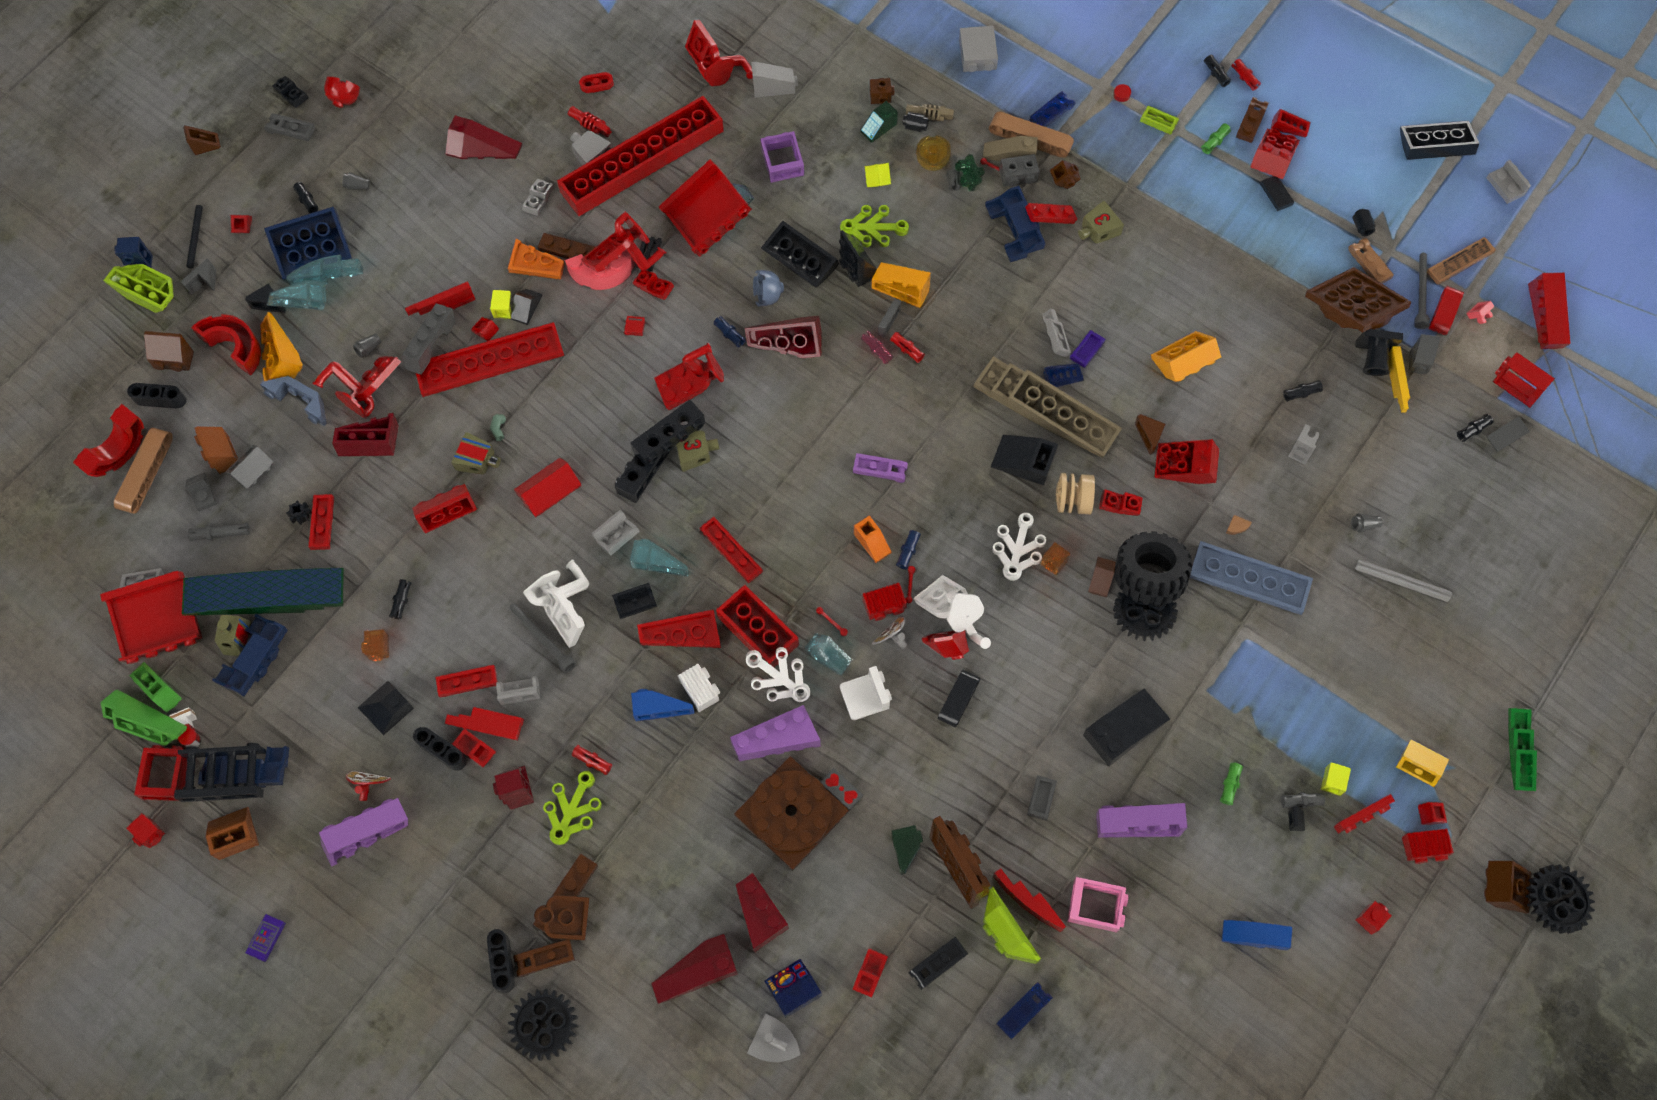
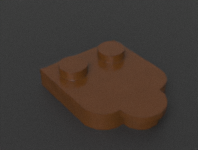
M551 896L547 900L546 905L539 906L536 909L534 919L538 925L543 926L545 934L551 938L585 940L589 897Z

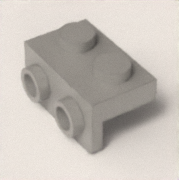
M619 510L593 531L592 536L597 544L611 556L640 531Z

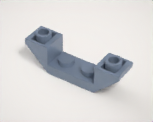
M290 376L263 381L260 384L264 389L263 393L270 399L276 398L281 401L288 391L294 396H301L308 403L304 409L308 414L307 418L314 424L320 423L323 426L327 424L323 400L318 392Z

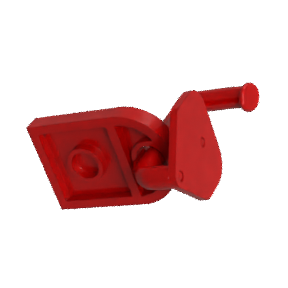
M694 20L685 48L710 86L725 84L729 80L734 66H742L747 73L746 77L753 79L752 67L746 58L741 55L720 57L715 41L702 22Z
M625 211L615 221V233L606 238L581 260L586 266L598 273L604 271L609 263L620 258L622 253L627 250L638 268L644 271L654 265L667 252L657 247L658 250L646 260L634 240L638 238L647 244L650 240L643 229ZM626 222L630 229H624L622 224Z
M707 343L686 354L681 364L654 377L666 409L671 410L703 393L709 387L711 380L717 378L720 382H723L724 373L712 354L710 344ZM705 355L707 358V362L704 363L702 360H699L697 358Z
M379 357L374 362L375 366L362 375L363 379L360 382L338 362H331L312 384L323 388V383L333 373L351 390L349 394L336 391V397L352 411L366 419L374 410V400L371 394L377 390L401 361L397 357ZM364 401L367 406L363 409L358 402Z

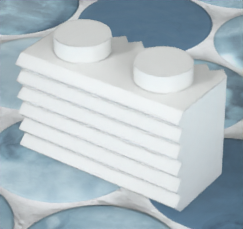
M696 664L678 675L680 683L698 712L719 701L718 694H720V691L715 683L711 685L708 678H710V675L705 667L701 669L700 665Z

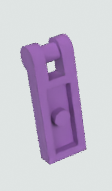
M856 453L853 473L903 483L905 482L906 476L904 472L907 470L908 463ZM892 468H896L897 472H893Z

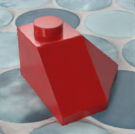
M954 630L939 632L922 637V642L944 658L952 657V660L964 658L963 655L969 652L965 630L962 632H955Z

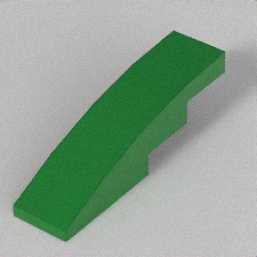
M1508 708L1509 753L1514 790L1536 791L1537 750H1534V730L1531 729L1532 709Z

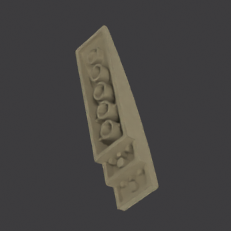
M994 356L973 386L1023 417L1101 458L1105 456L1122 429L1028 369L1024 372L1011 363L1007 365Z

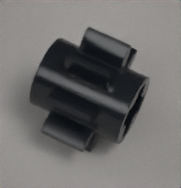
M296 500V503L289 504L290 508L286 514L290 517L289 520L293 524L297 521L302 525V523L310 521L309 514H312V511L308 508L309 506L306 502L301 504Z

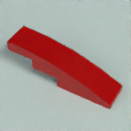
M1001 868L994 873L993 878L1024 910L1059 932L1065 929V924L1040 892L1033 897L1021 880L1013 885Z

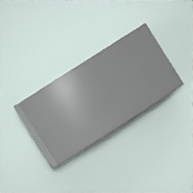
M537 179L529 189L530 195L522 205V211L539 216L551 194L553 184Z

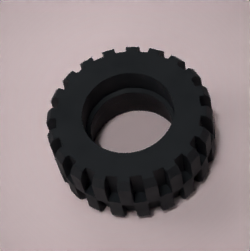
M1146 531L1141 532L1140 535L1135 534L1131 536L1130 539H1126L1122 546H1120L1114 577L1118 587L1124 590L1123 593L1126 596L1133 597L1134 601H1141L1145 605L1151 603L1154 606L1161 605V603L1168 604L1172 600L1175 601L1180 598L1186 591L1193 562L1189 551L1186 550L1182 543H1178V539L1170 538L1165 533L1157 534L1155 531L1147 533ZM1145 563L1156 564L1167 572L1152 573L1144 570L1139 565Z

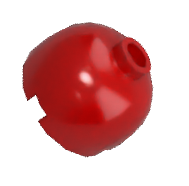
M327 77L324 84V92L326 97L333 102L332 105L343 108V105L349 106L357 100L360 87L347 80L343 82L337 77Z

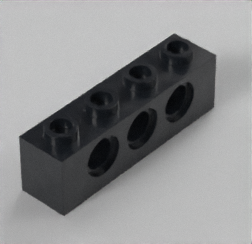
M688 400L630 442L632 451L645 466L655 463L662 454L670 452L676 444L685 441L694 431H699L705 424L704 414L691 400ZM682 422H688L686 425H681ZM669 432L673 433L671 436H666ZM653 443H657V444H658V445L655 446V447H651V446H650V445L653 444Z
M653 443V444H651L650 446H651V447H655V446H657L658 444H657V443ZM670 452L662 454L655 463L647 466H640L642 461L634 453L635 456L631 461L627 462L623 474L618 476L615 481L617 494L637 503ZM632 477H638L635 481H630Z

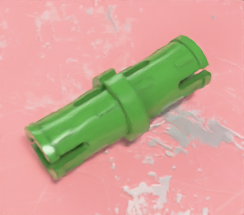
M1224 123L1216 132H1213L1209 139L1201 146L1202 151L1205 154H1210L1217 145L1223 142L1226 135L1231 132L1230 126Z
M1230 763L1228 775L1223 781L1224 788L1220 802L1223 804L1233 805L1236 790L1240 786L1239 780L1243 769L1241 764Z

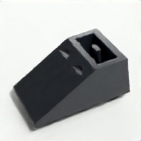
M843 230L840 231V265L848 271L851 282H855L857 287H860L872 281L877 268L861 244Z
M1003 435L991 468L1044 486L1056 455L1058 444L1042 438Z

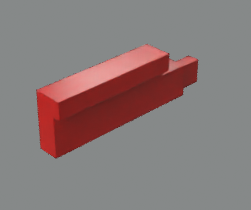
M467 281L410 305L405 310L408 316L417 312L421 316L430 312L436 303L456 309L476 299Z
M473 707L471 716L459 714L458 717L447 714L445 720L447 725L518 741L524 719L521 717Z

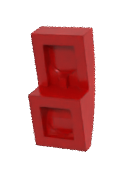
M465 728L452 743L453 746L482 768L485 767L496 753V751Z
M869 948L854 983L853 990L872 998L888 956Z

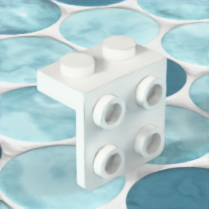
M877 666L869 668L868 675L840 684V690L852 720L889 709L892 697L889 689L885 690L884 688L885 678L882 671L878 672Z

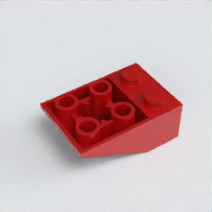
M1267 128L1250 167L1283 179L1300 140L1293 135H1284L1276 129Z
M1213 439L1158 443L1154 477L1193 484L1216 483L1219 448Z

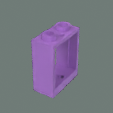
M794 131L760 139L761 150L771 183L804 176V164ZM792 146L796 161L775 166L771 165L768 151Z

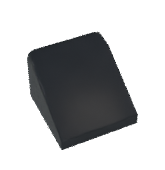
M1293 806L1288 811L1289 830L1305 831L1304 811L1298 806Z

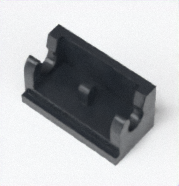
M649 583L612 595L620 619L657 607Z

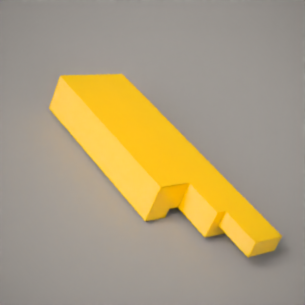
M1393 346L1389 352V374L1393 396L1398 398L1401 413H1405L1409 409L1408 401L1410 394L1401 346Z

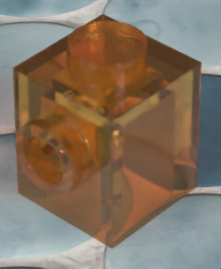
M1054 542L1044 554L1041 565L1046 570L1057 575L1068 562L1070 552Z
M384 629L364 631V642L361 643L362 653L372 661H381L383 658H389V635Z

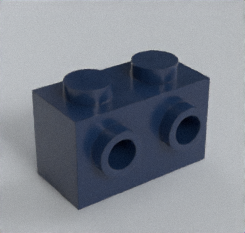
M139 236L117 238V245H115L114 251L124 266L144 264L152 268L153 255Z

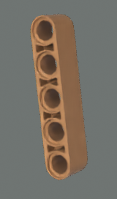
M996 112L989 126V131L992 134L1003 138L1016 136L1038 137L1037 150L1061 158L1068 156L1074 143V139L1070 135L1004 112Z
M156 428L149 429L115 497V509L133 514L138 512L172 443V433Z

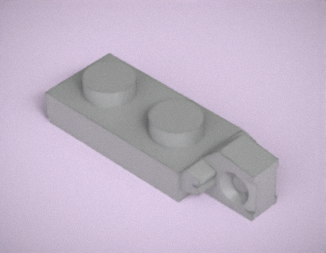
M1050 308L1043 313V320L1047 326V334L1052 343V350L1057 355L1067 357L1071 354L1062 322L1058 321L1056 311Z

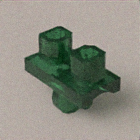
M968 154L965 159L957 161L955 164L956 171L963 172V175L960 177L961 186H966L969 191H974L975 187L982 182L981 176L985 173L984 168L977 166L973 154Z

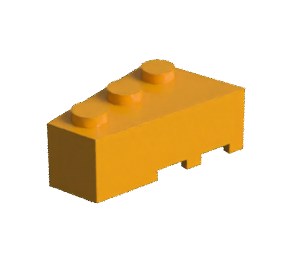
M881 262L872 278V289L921 308L929 293L931 273Z

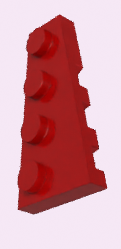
M714 609L637 625L640 644L644 646L721 648Z

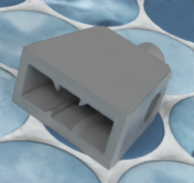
M587 131L582 136L575 132L570 138L573 142L571 145L573 153L582 165L612 149V145L608 140L592 131Z

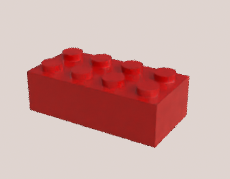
M746 585L742 586L716 609L718 619L750 651L756 650L760 652L762 659L774 668L779 664V660L776 658V650L778 648H786L789 655L799 646V638ZM781 651L778 653V655L784 656L785 652Z

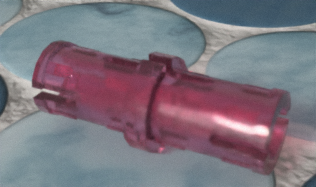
M870 331L866 332L868 335L865 333L862 335L861 339L871 348L873 354L876 353L884 364L888 363L887 359L889 361L893 359V355L884 347V343L878 341Z

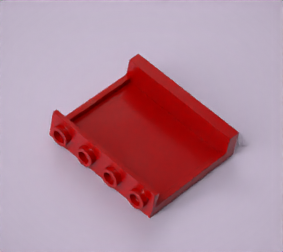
M711 159L658 206L691 246V250L699 257L705 254L714 243L720 241L725 233L732 230L735 224L745 218L752 210L718 165Z
M177 570L100 594L102 602H106L122 656V658H118L120 662L133 664L139 662L141 657H156L159 655L158 652L164 650L166 652L175 651L178 649L177 646L183 644L191 646L197 644V640L203 639L196 615L182 616L183 579L185 578L183 572Z

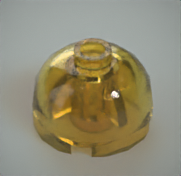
M929 135L918 142L916 157L918 163L924 169L938 171L949 162L951 149L950 143L945 138L938 135L930 137Z

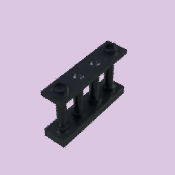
M247 743L246 746L203 749L188 746L186 750H178L180 756L185 759L187 758L186 779L183 790H175L174 799L180 802L263 798L264 789L255 783L256 756L257 754H266V749L258 743ZM248 755L246 783H244V786L236 787L234 784L236 756ZM228 756L226 784L223 787L216 788L214 786L216 757ZM207 757L205 786H203V789H196L194 787L196 758Z

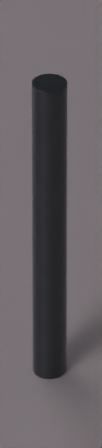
M196 205L186 264V267L189 269L194 268L203 206Z

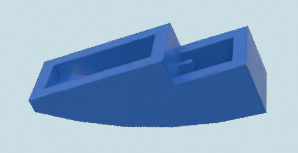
M1223 920L1222 942L1286 951L1291 948L1292 927Z

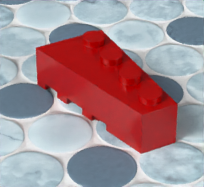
M1565 272L1542 273L1528 283L1538 333V342L1541 349H1563L1571 344Z

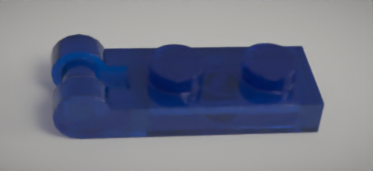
M1061 91L1033 113L1029 121L1047 127L1067 110L1072 109L1076 102L1072 98L1069 99L1067 94Z
M1038 982L996 1023L1011 1040L1053 998L1049 993L1046 994L1041 989L1042 986ZM1034 995L1041 1000L1038 1004L1032 999Z

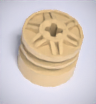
M1066 473L1060 474L1056 487L1058 512L1063 513L1065 504H1067V513H1071L1073 505H1077L1078 514H1092L1095 494L1094 475L1081 474L1078 483H1076L1074 474H1070L1069 482H1067Z

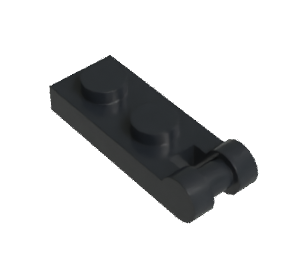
M955 936L914 967L909 974L919 983L918 987L923 990L966 957L968 952ZM925 968L930 974L926 978L921 973Z

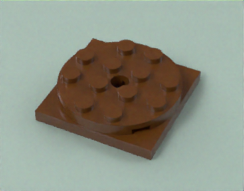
M1355 267L1307 290L1305 295L1306 298L1319 305L1324 317L1337 323L1342 328L1357 329L1362 333L1369 329L1375 330L1387 325L1393 316L1408 309L1411 305L1410 300Z
M790 756L770 777L759 785L755 793L734 813V816L793 871L848 814L849 810L818 779L810 775ZM787 807H796L797 813L794 816H788L785 813Z
M938 816L932 821L929 838L970 909H973L979 905L981 898L988 895L991 885L980 869L981 861L975 852L972 853L968 847L970 842L965 834L961 835L958 832L953 820L943 821L941 816Z

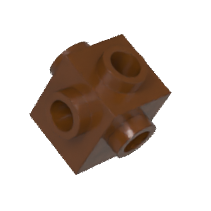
M890 78L870 79L871 104L891 103L895 90L894 85H891Z
M1064 160L1050 170L1055 184L1059 187L1069 189L1081 179L1078 167Z

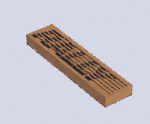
M1483 237L1429 268L1427 273L1439 285L1490 256L1496 249Z

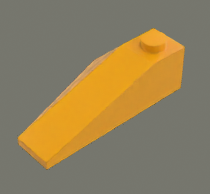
M267 312L260 324L261 344H265L264 352L262 353V359L266 361V368L262 369L264 381L285 376L295 379L303 366L299 353L272 313Z

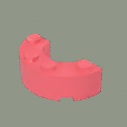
M627 250L622 253L620 258L609 263L604 271L598 273L582 262V254L565 260L572 279L581 286L585 285L593 290H606L620 285L629 278L635 266V262Z

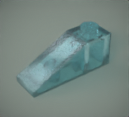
M306 280L270 292L267 305L323 310L326 303L325 282Z
M647 539L634 540L630 557L632 568L688 577V567L655 543Z

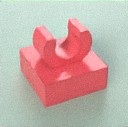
M1491 301L1479 302L1466 314L1469 319L1477 318L1479 324H1484L1487 322L1484 316L1486 318L1493 317L1490 310L1494 305Z

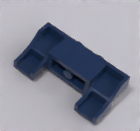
M1020 186L1009 188L1002 195L985 202V207L991 220L1005 216L1015 238V241L1004 244V249L1010 263L1027 258L1028 253L1044 249L1045 247L1039 222L1030 221L1025 208L1028 204Z
M255 614V620L249 629L246 628L245 630L252 637L232 665L233 668L222 664V670L216 679H212L214 683L230 691L232 690L245 697L255 681L259 682L266 675L270 663L278 656L280 649L277 646L288 631L285 626Z
M288 746L279 748L267 747L265 761L256 759L255 783L257 786L265 788L266 786L283 785L284 770L288 767ZM228 756L216 757L214 786L223 787L226 784ZM207 757L199 772L198 785L201 787L205 786ZM248 759L236 760L234 783L236 787L244 786V783H246Z

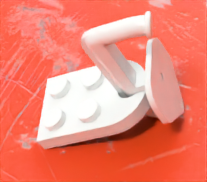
M573 559L566 565V569L569 568L577 580L557 588L555 586L560 577V572L556 570L541 576L523 592L530 603L544 606L548 617L569 648L576 645L585 625L583 619L575 612L571 601L567 600V597L582 592L589 586V581Z
M942 575L914 597L916 604L938 618H947L949 625L955 632L965 630L968 638L983 649L990 647V639L977 634L973 623L984 612V606L977 595L968 594L964 587Z

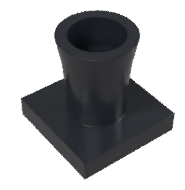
M1374 329L1363 332L1355 343L1356 348L1368 349L1363 373L1371 376L1388 375L1390 373L1389 352L1393 346H1398L1403 341V333Z

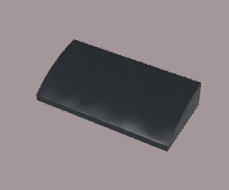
M1469 121L1400 127L1402 146L1407 160L1475 155L1480 144Z
M784 221L779 224L761 247L763 251L815 288L823 283L839 265L837 258Z

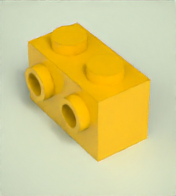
M1410 740L1396 768L1435 787L1442 777L1449 759Z

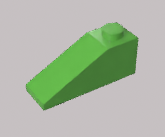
M145 662L129 675L148 697L167 713L176 707L182 699Z

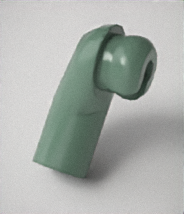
M495 414L491 421L490 430L496 441L504 439L500 429L501 424H504L506 421V417L503 414Z

